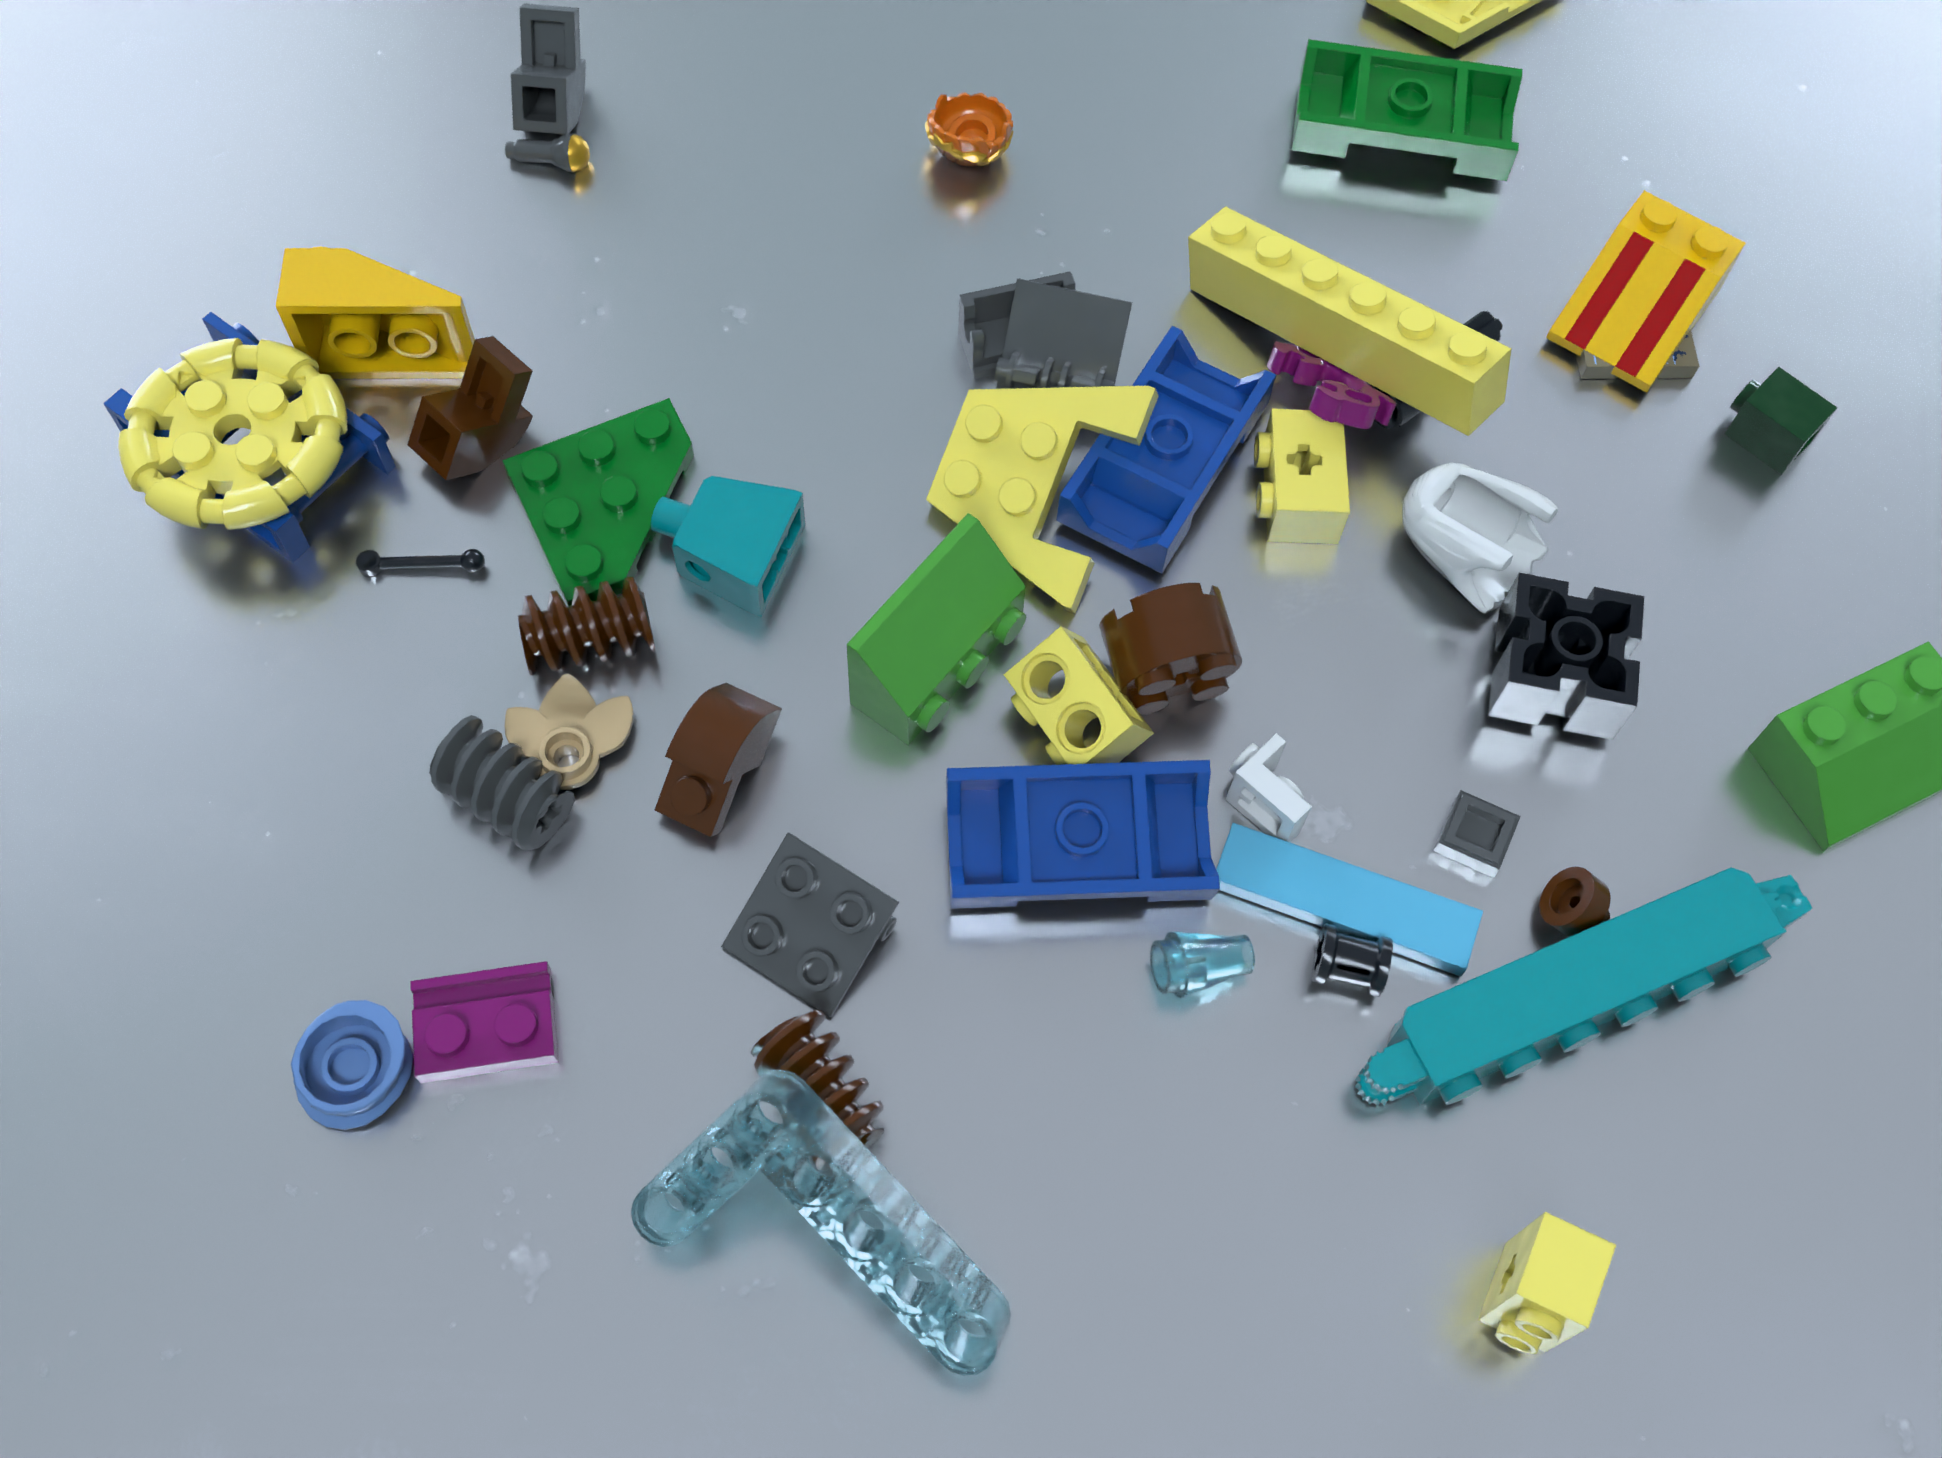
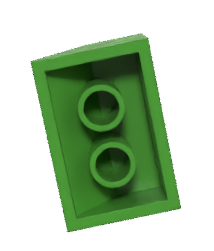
M968 513L846 644L850 704L908 746L922 730L931 732L938 726L949 709L950 702L948 700L961 686L970 688L977 682L987 667L988 655L1000 642L1004 645L1011 643L1019 634L1026 621L1027 616L1023 613L1026 586L980 521Z
M1929 641L1776 715L1748 747V750L1823 852L1942 792V657Z

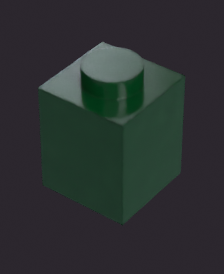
M1778 367L1762 384L1753 379L1743 388L1730 406L1732 410L1737 412V415L1724 434L1782 475L1816 439L1838 407Z

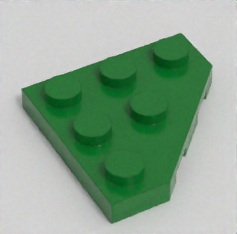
M670 398L502 460L507 476L567 606L572 605L574 588L576 586H583L593 602L597 601L600 582L608 581L617 596L622 594L624 578H635L638 572L636 565L647 542H652L657 533L651 529V518L654 508L661 497L670 498L680 474L686 473L694 457L692 442Z

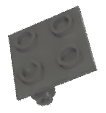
M1017 278L1002 358L999 357L995 372L996 389L1115 386L1132 302Z
M788 832L721 947L816 1009L822 1010L828 1017H832L877 939L884 941L892 932L897 922V919L892 914L899 901Z

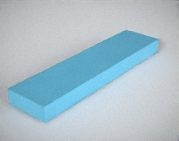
M1232 823L1216 868L1219 875L1220 891L1321 927L1325 923L1335 925L1337 932L1340 934L1371 941H1377L1381 936L1391 938L1393 940V953L1460 977L1467 970L1483 910L1236 823Z

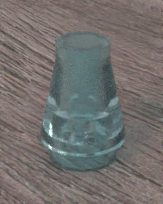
M1168 932L1165 939L1152 943L1150 965L1155 985L1162 994L1174 993L1176 997L1184 998L1236 976L1251 974L1255 967V955L1252 943L1245 934L1224 936Z

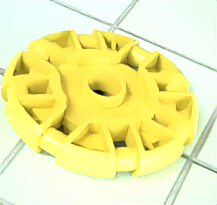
M240 338L223 339L209 342L181 353V362L165 372L159 367L142 383L130 400L124 413L125 418L129 421L128 429H124L119 433L118 450L121 465L130 486L137 492H144L146 494V504L160 515L185 526L206 529L208 524H224L227 530L243 529L275 520L289 513V505L304 495L311 498L332 475L343 453V446L339 442L340 435L347 432L345 402L333 378L328 374H320L318 372L319 364L306 353L294 347L261 339L258 345H243ZM244 369L258 370L256 380L242 378ZM187 389L184 396L181 392ZM302 390V395L300 397H298L291 403L287 400L288 398ZM247 428L251 430L249 435L243 437L237 444L226 445L221 443L223 437L234 429ZM170 430L169 437L154 436V431ZM302 435H308V436H309V437H307V438L304 440V442H301V441H302ZM280 467L287 475L273 486L267 481H263V479L272 475ZM180 470L185 472V474L177 479L172 478ZM223 494L225 496L224 499H215V495Z

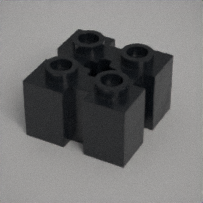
M1518 573L1499 609L1495 651L1501 652L1503 655L1492 673L1488 716L1538 725L1545 713L1564 717V731L1613 740L1636 709L1638 703L1640 661L1630 660L1629 657L1642 640L1645 596L1594 587L1588 598L1585 599L1569 596V582Z

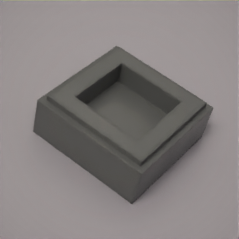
M1460 790L1446 819L1434 852L1494 878L1500 870L1521 816Z

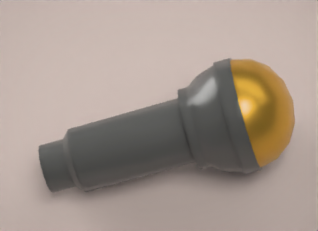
M567 133L559 138H554L553 141L517 139L515 142H506L505 154L509 159H516L518 162L553 163L554 166H558L568 173L581 171L587 166L590 159V150L587 142L575 133Z

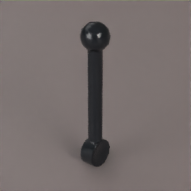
M468 549L462 555L380 557L374 550H366L361 552L356 558V566L361 574L366 577L376 576L382 569L463 567L467 572L474 573L480 571L485 564L484 555L477 549Z

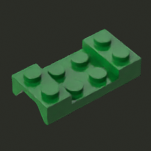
M1308 39L1300 72L1291 150L1345 158L1349 143L1451 157L1454 158L1453 174L1507 181L1519 150V143L1512 142L1513 114L1521 85L1523 69Z

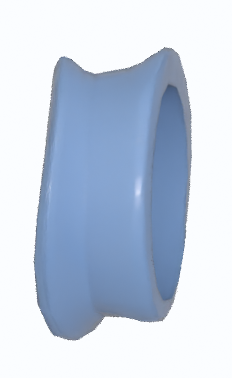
M367 1000L338 1003L319 1015L306 1028L296 1044L291 1061V1069L298 1101L311 1119L326 1128L347 1130L366 1126L383 1115L400 1097L411 1075L413 1054L408 1039L402 1033L398 1020L386 1007Z

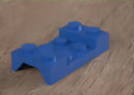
M1171 326L1132 385L1150 386L1156 388L1158 393L1157 402L1140 446L1099 434L1059 495L1056 521L1162 574L1190 530L1193 515L1238 443H1244L1269 403L1276 374L1264 370L1242 379L1228 374L1199 360L1184 332L1175 326Z
M1210 760L947 768L946 804L951 909L1016 907L1018 901L1147 897V902L1212 900L1220 890L1218 872L1211 858L1207 808L1211 775Z

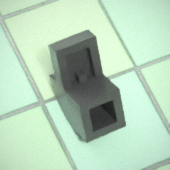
M525 3L519 7L522 64L511 73L513 130L567 134L578 123L585 90L586 60L581 59L579 8Z

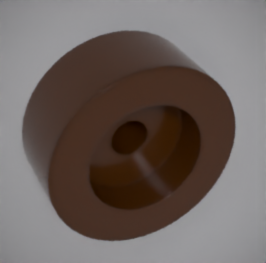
M1569 867L1557 873L1547 883L1540 897L1539 910L1545 922L1562 934L1570 937L1610 920L1609 907L1611 895L1608 886L1591 872L1582 867Z

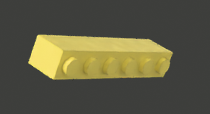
M1226 206L1188 236L1191 290L1459 432L1469 436L1505 402L1512 348Z

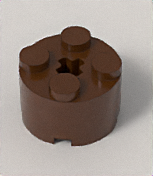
M1182 583L1155 589L1130 599L1133 611L1120 619H1117L1113 609L1100 621V632L1120 693L1129 698L1141 715L1155 713L1169 705L1168 698L1191 693L1196 701L1208 700L1222 695L1229 690L1226 678L1235 673L1242 664V657L1220 589L1213 585L1209 594H1203L1200 583Z

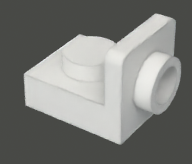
M1276 733L1261 748L1252 743L1236 758L1229 769L1234 778L1225 800L1263 833L1291 842L1300 833L1312 806L1305 801L1302 792L1291 780L1272 773L1287 743Z

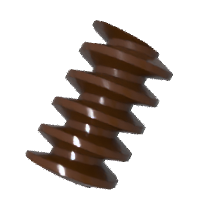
M633 577L624 578L622 596L620 597L616 596L608 581L600 582L597 601L593 602L583 586H576L571 606H566L557 590L550 591L547 610L541 611L532 595L524 596L522 614L518 615V622L530 676L536 674L539 656L544 658L552 672L560 670L564 651H568L577 667L584 666L589 646H593L602 662L611 659L613 642L618 641L627 657L635 656L638 637H643L651 651L656 652L644 592L641 591Z
M814 1010L801 1016L793 1017L776 1026L753 1046L750 1053L753 1057L757 1056L754 1067L759 1077L771 1079L768 1089L772 1098L780 1102L786 1101L783 1114L787 1122L794 1125L801 1124L797 1136L802 1146L808 1148L817 1147L812 1156L816 1169L827 1171L853 1159L878 1141L883 1135L884 1129H874L871 1123L883 1111L884 1106L881 1101L859 1106L857 1099L869 1087V1082L866 1078H859L847 1083L844 1082L842 1077L854 1065V1059L851 1055H844L833 1060L829 1059L828 1054L839 1043L840 1037L836 1032L815 1037L813 1032L825 1020V1014L822 1010Z

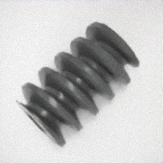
M470 715L462 719L441 741L431 761L429 774L435 789L440 793L451 795L455 803L460 807L471 809L475 817L480 821L492 822L495 831L500 835L512 836L515 845L520 849L531 851L540 848L552 838L569 815L575 802L574 793L567 791L558 795L563 782L562 774L551 770L540 777L543 768L540 759L531 756L521 762L523 755L522 747L516 743H509L501 748L503 742L502 733L495 729H489L482 733L483 722L477 716Z

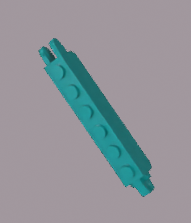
M1730 867L1408 1006L1399 1022L1392 1028L1387 1044L1388 1047L1384 1048L1381 1053L1377 1051L1374 1056H1370L1368 1062L1356 1077L1357 1084L1355 1088L1358 1089L1357 1095L1362 1096V1101L1366 1100L1369 1105L1374 1103L1376 1106L1380 1103L1385 1105L1388 1100L1392 1102L1410 1093L1414 1094L1419 1105L1440 1096L1446 1105L1458 1102L1483 1087L1480 1078L1498 1070H1501L1506 1079L1514 1077L1540 1063L1542 1058L1539 1052L1557 1044L1561 1046L1564 1053L1575 1050L1597 1038L1601 1034L1597 1027L1617 1018L1622 1027L1631 1025L1658 1009L1655 1001L1674 993L1678 1001L1681 1002L1710 988L1715 984L1712 976L1728 968L1731 969L1735 977L1756 969L1772 958L1767 948L1787 932V927L1805 916L1812 909L1808 898L1801 892L1799 884L1791 875L1755 883L1749 873Z

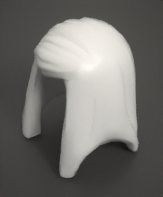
M1453 462L1436 466L1415 479L1402 502L1404 528L1415 547L1435 570L1446 578L1483 614L1497 609L1506 598L1518 573L1531 575L1533 562L1542 560L1547 553L1548 548L1535 528L1530 514L1549 523L1558 511V507L1551 500L1529 487L1464 464Z

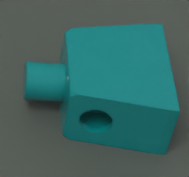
M710 476L703 480L691 505L667 497H661L654 508L651 518L652 531L674 538L672 549L676 569L683 578L761 618L806 525L803 492L717 476Z

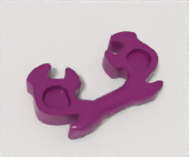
M1277 341L1274 343L1267 362V368L1272 373L1280 375L1281 372H1286L1293 376L1292 381L1300 385L1316 386L1317 381L1322 382L1321 386L1317 385L1309 406L1310 411L1328 422H1338L1361 429L1371 428L1374 419L1382 425L1387 426L1396 406V402L1392 398L1372 388L1367 382L1293 343L1286 344Z

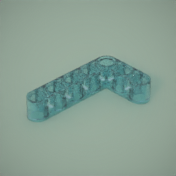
M774 1070L759 1077L670 1160L638 1193L633 1201L631 1216L633 1225L640 1236L657 1246H675L685 1240L752 1177L761 1171L939 1363L949 1371L967 1376L977 1375L988 1369L995 1360L1009 1327L1011 1318L1010 1306L1003 1293L809 1085L792 1072ZM759 1102L770 1103L777 1108L782 1116L783 1123L772 1122L765 1117ZM712 1147L725 1152L731 1159L733 1168L718 1162L713 1155ZM809 1156L819 1157L826 1161L833 1170L834 1176L822 1175L816 1171L810 1163ZM665 1193L672 1194L679 1199L684 1207V1211L673 1207L667 1200ZM864 1210L876 1215L883 1223L884 1229L868 1226L863 1222L859 1211ZM917 1265L925 1268L931 1273L935 1282L919 1280L912 1274L908 1266ZM958 1320L975 1322L983 1329L986 1335H974L962 1328Z

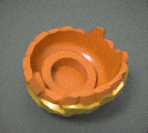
M964 92L960 93L957 97L951 96L948 98L947 95L941 94L936 102L935 109H932L930 114L927 115L925 123L926 134L931 145L936 146L946 159L962 166H983L996 161L1008 149L1014 133L1010 111L996 97H987L983 93L969 95Z

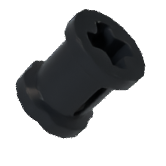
M1325 923L1320 932L1315 950L1312 981L1324 984L1327 979L1358 985L1366 987L1369 995L1380 997L1385 989L1390 972L1393 940L1381 936L1377 941H1371L1340 934L1337 932L1335 925Z

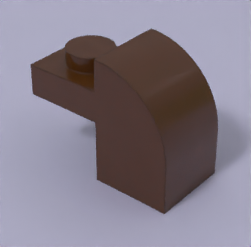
M494 336L475 339L460 388L422 396L407 445L445 480L474 474L486 469L519 442L533 418V415L521 405L533 370Z
M723 683L704 692L683 718L669 745L665 757L671 759L672 763L654 810L709 837L720 833L742 774L761 766L782 708L729 683Z

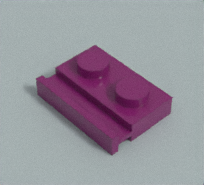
M548 962L410 981L414 1010H412L414 1071L420 1083H428L559 1063L554 998L551 989L552 972Z

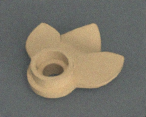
M567 673L563 674L547 692L539 710L527 707H511L507 709L504 725L505 736L509 743H516L522 747L523 757H537L542 761L543 768L540 777L551 770L557 771L562 774L563 779L560 789H575L585 785L594 777L600 765V758L618 750L624 745L633 725V707L628 696L614 697L596 705L587 689L574 676ZM575 755L579 757V760L571 766L559 767L557 765L564 756Z

